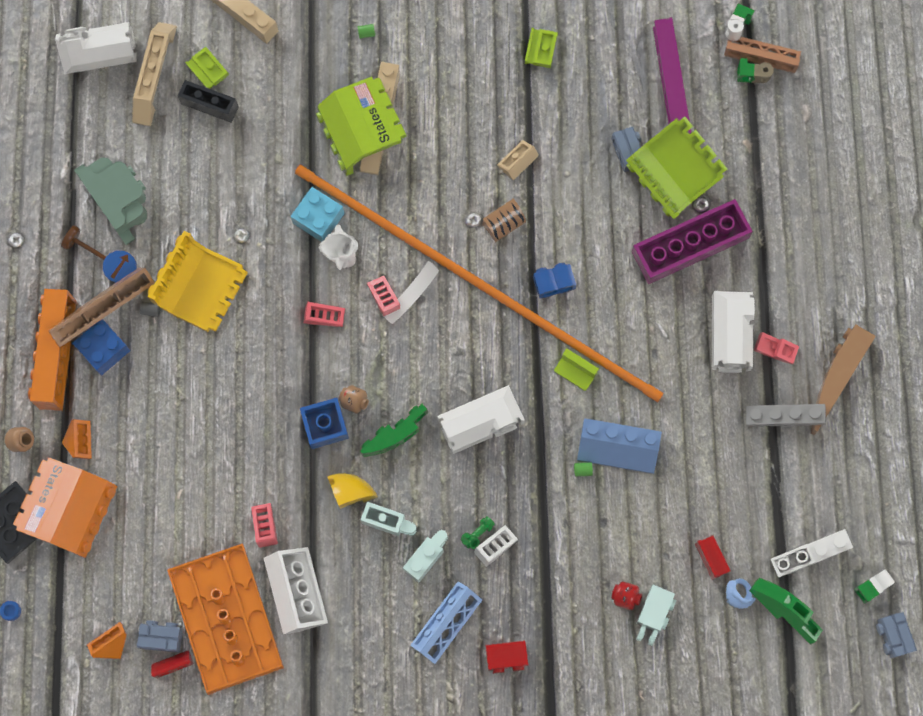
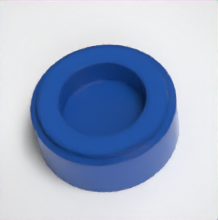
M6 601L0 607V615L7 621H14L21 615V607L17 602Z

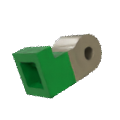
M740 58L737 65V82L766 83L771 79L774 72L773 66L767 62L751 64L748 63L747 58Z

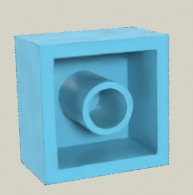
M311 187L290 217L294 225L322 242L328 234H331L345 213L342 205Z

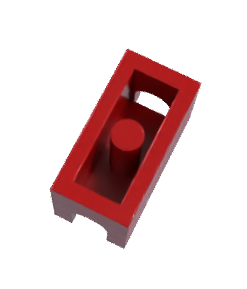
M525 640L485 645L488 671L492 670L493 674L504 673V669L512 668L513 671L525 670V666H528Z

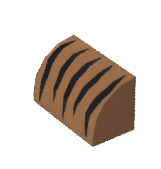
M514 198L483 218V226L495 242L526 222V218Z

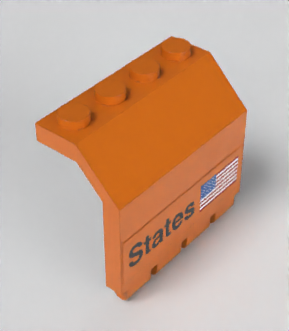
M48 458L47 461L42 460L37 470V473L41 475L40 477H34L29 491L33 493L32 495L26 494L20 507L24 510V513L18 512L13 525L17 526L16 530L86 558L91 550L92 542L99 532L100 524L107 514L111 499L115 496L117 485L51 458Z

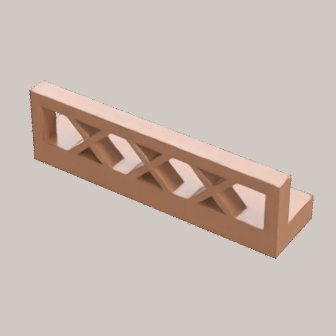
M744 37L736 41L740 44L732 43L728 39L724 56L739 60L740 58H747L748 62L755 64L767 62L775 69L792 73L797 71L801 51ZM789 54V55H793V56H796V57L793 58V57H789V56H786V55Z

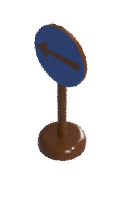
M76 225L69 229L61 243V247L66 250L76 243L103 259V272L111 282L116 283L137 269L134 257L128 252L114 251L106 257L78 240L80 228Z

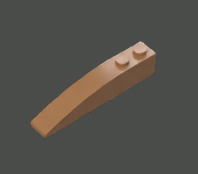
M139 267L50 329L49 333L57 345L61 347L148 289L155 282L145 267Z
M856 324L852 329L848 328L843 335L845 341L842 345L839 343L833 351L835 357L829 366L818 394L816 404L826 405V417L876 337ZM812 425L811 434L815 435L821 425Z

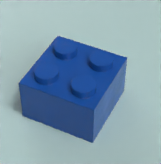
M103 319L91 326L73 342V345L101 376L131 351Z
M337 397L300 408L308 441L312 449L349 439Z

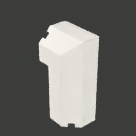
M129 22L89 28V31H87L86 27L68 29L64 31L65 35L61 36L59 33L55 38L64 74L137 62V52H133L136 42Z
M713 292L712 370H716L718 367L719 372L740 373L742 368H746V371H751L753 368V325H749L750 321L754 320L755 315L753 292Z
M509 385L437 416L439 424H442V432L450 449L452 448L453 454L490 439L493 434L499 437L517 428V423L522 425L525 422Z

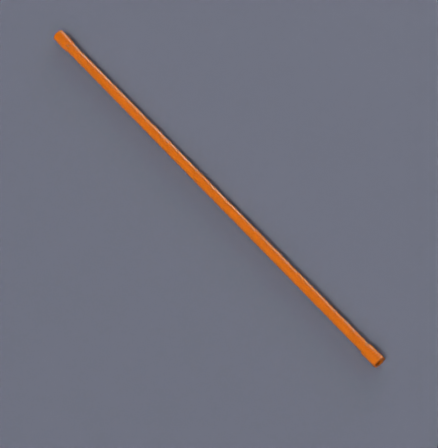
M300 164L295 170V174L302 179L314 184L642 391L644 395L658 403L664 393L621 368L318 177Z

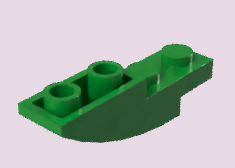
M423 404L419 407L417 405L409 411L410 415L405 420L402 418L395 424L394 430L389 424L386 427L382 426L375 433L376 436L371 441L368 439L362 444L361 455L363 457L379 455L393 450L410 440L419 432V427L416 424L428 414L427 408Z
M758 578L749 590L754 597L776 619L783 617L810 645L815 643L823 629L811 618L814 612L787 590L770 581Z

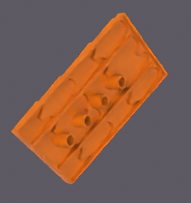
M243 543L167 569L208 695L284 668Z

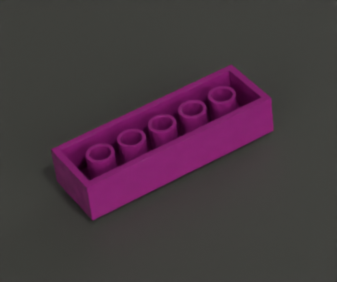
M736 199L633 245L632 254L649 285L750 239L753 231Z

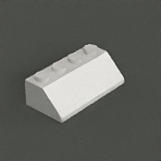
M308 547L277 551L265 557L264 562L283 635L327 624L328 621Z

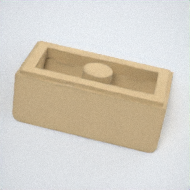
M522 140L497 166L514 180L539 155L534 146Z

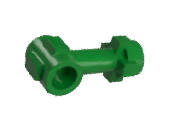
M490 517L482 518L480 520L481 525L472 534L464 533L462 535L461 542L465 547L476 549L479 546L480 541L478 538L486 530L490 532L495 525Z

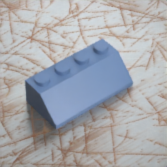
M584 418L577 461L592 462L594 464L654 474L662 432Z

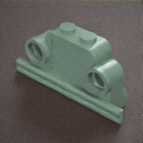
M100 158L87 167L82 164L74 170L125 245L133 242L135 238L129 229L135 225L143 224L147 219V211L142 206L146 200L144 193L146 187L141 180L136 181L134 178L136 173L132 167H127L120 161L113 164L108 158Z

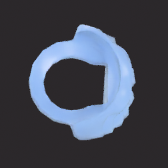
M740 578L729 581L726 588L727 603L738 609L751 606L756 598H752V593L749 591L751 588L750 584ZM736 584H741L745 587L747 593L745 598H742L738 593Z

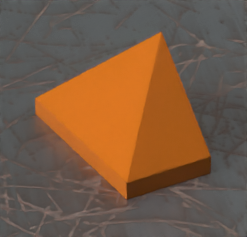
M73 419L70 422L62 444L72 458L92 459L90 421Z
M119 622L87 644L93 658L121 659L127 636L122 623Z

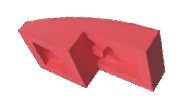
M762 332L759 334L754 351L776 360L793 364L799 346L785 339L779 340Z

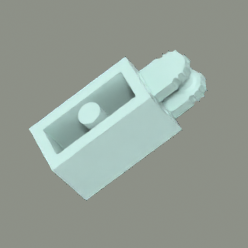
M370 502L366 503L361 517L362 524L399 536L400 533L412 536L417 532L415 523L405 520L404 514Z
M439 530L431 539L427 537L404 565L403 570L418 583L444 553L442 547L445 541L448 540L446 531Z
M655 585L651 586L637 620V624L641 625L636 640L641 641L644 637L645 629L648 628L653 630L652 635L649 637L648 645H653L661 628L665 630L669 618H666L669 610H673L676 600L673 599L674 593Z

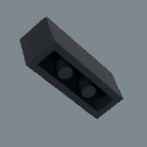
M187 80L184 81L178 93L181 105L232 123L239 108L236 98Z

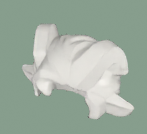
M336 225L335 232L328 234L325 240L319 244L318 248L329 260L335 262L337 268L341 270L342 267H352L355 264L358 242L353 236L343 232L341 225Z

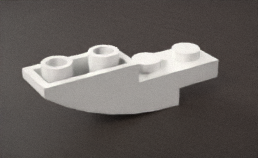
M844 529L771 558L778 577H781L852 549L853 546Z

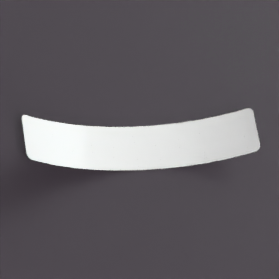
M430 261L426 263L415 280L398 298L400 309L384 316L391 324L396 322L413 305L439 272Z

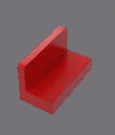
M714 535L695 543L712 580L731 571Z

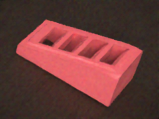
M385 276L367 283L383 316L400 309V303ZM383 282L384 285L374 289V285ZM386 288L387 291L377 294V292ZM388 294H389V296H390V297L385 298V299H383V300L380 299L381 297H384V296H386V295H388ZM391 300L393 302L386 306L383 305L384 303L389 302Z
M307 302L303 323L343 327L345 308ZM311 310H315L314 317H311ZM319 311H323V312H322V319H321V318H318V317H319ZM327 312H330L329 320L326 319ZM335 312H338L337 321H334Z
M271 503L251 507L258 547L262 548L278 544ZM268 512L266 515L257 516L258 513ZM269 520V522L259 524V521ZM270 528V530L260 532V529Z

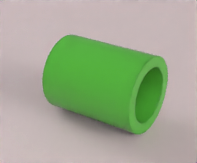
M374 24L357 26L359 39L375 37Z
M592 462L574 463L575 477L593 476Z

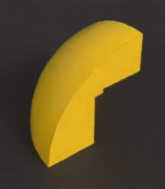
M347 473L327 476L340 509L361 500L365 503L378 497L371 485L358 476Z

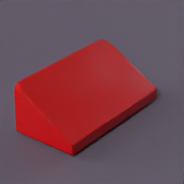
M184 651L151 665L152 677L160 678L193 665L190 652Z

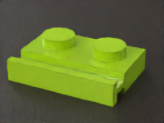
M532 28L525 64L530 63L535 66L551 68L558 32Z
M204 47L191 57V60L185 62L186 66L204 87L209 89L229 76L227 70L207 47Z

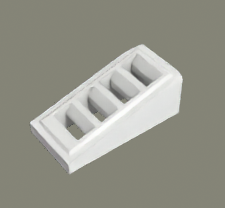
M505 525L476 547L474 553L487 567L516 543L518 539ZM502 533L509 540L508 543L502 538ZM495 539H497L502 544V548L498 545ZM489 544H491V545L493 546V548L496 550L495 553H494V551L488 546Z

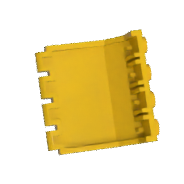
M183 231L182 235H179L176 239L175 248L167 255L164 268L158 271L155 284L150 286L147 297L152 303L172 316L206 332H209L210 329L216 332L222 322V319L217 317V315L225 316L231 305L226 299L233 300L240 288L235 282L242 284L248 272L243 270V265L205 248L195 241L190 233Z

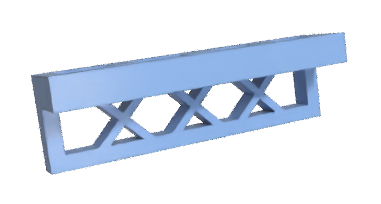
M457 582L410 646L436 664L482 599L467 586ZM471 595L474 601L470 606L466 607V600ZM457 613H461L460 620L454 623V616ZM449 629V635L442 639L443 631ZM437 645V651L434 655H429L428 651L431 647Z

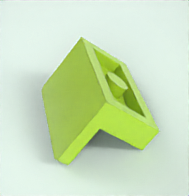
M567 348L554 369L555 373L583 391L588 389L599 371V368Z

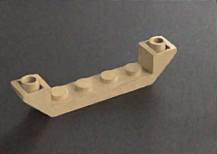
M159 22L150 32L133 96L132 122L134 124L151 126L155 113L153 106L155 92L168 43H173L177 25Z

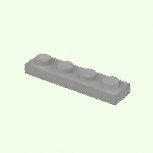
M826 405L746 406L747 427L826 425Z

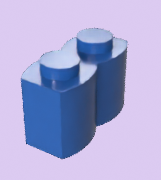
M559 263L552 269L540 268L533 274L539 299L576 289V281L570 264Z

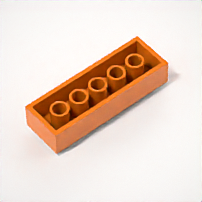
M44 289V295L42 294L40 299L42 311L38 315L40 327L35 336L37 349L33 352L35 364L30 374L32 387L28 390V398L39 409L63 411L71 340L59 347L49 333V330L75 311L76 299L68 290Z

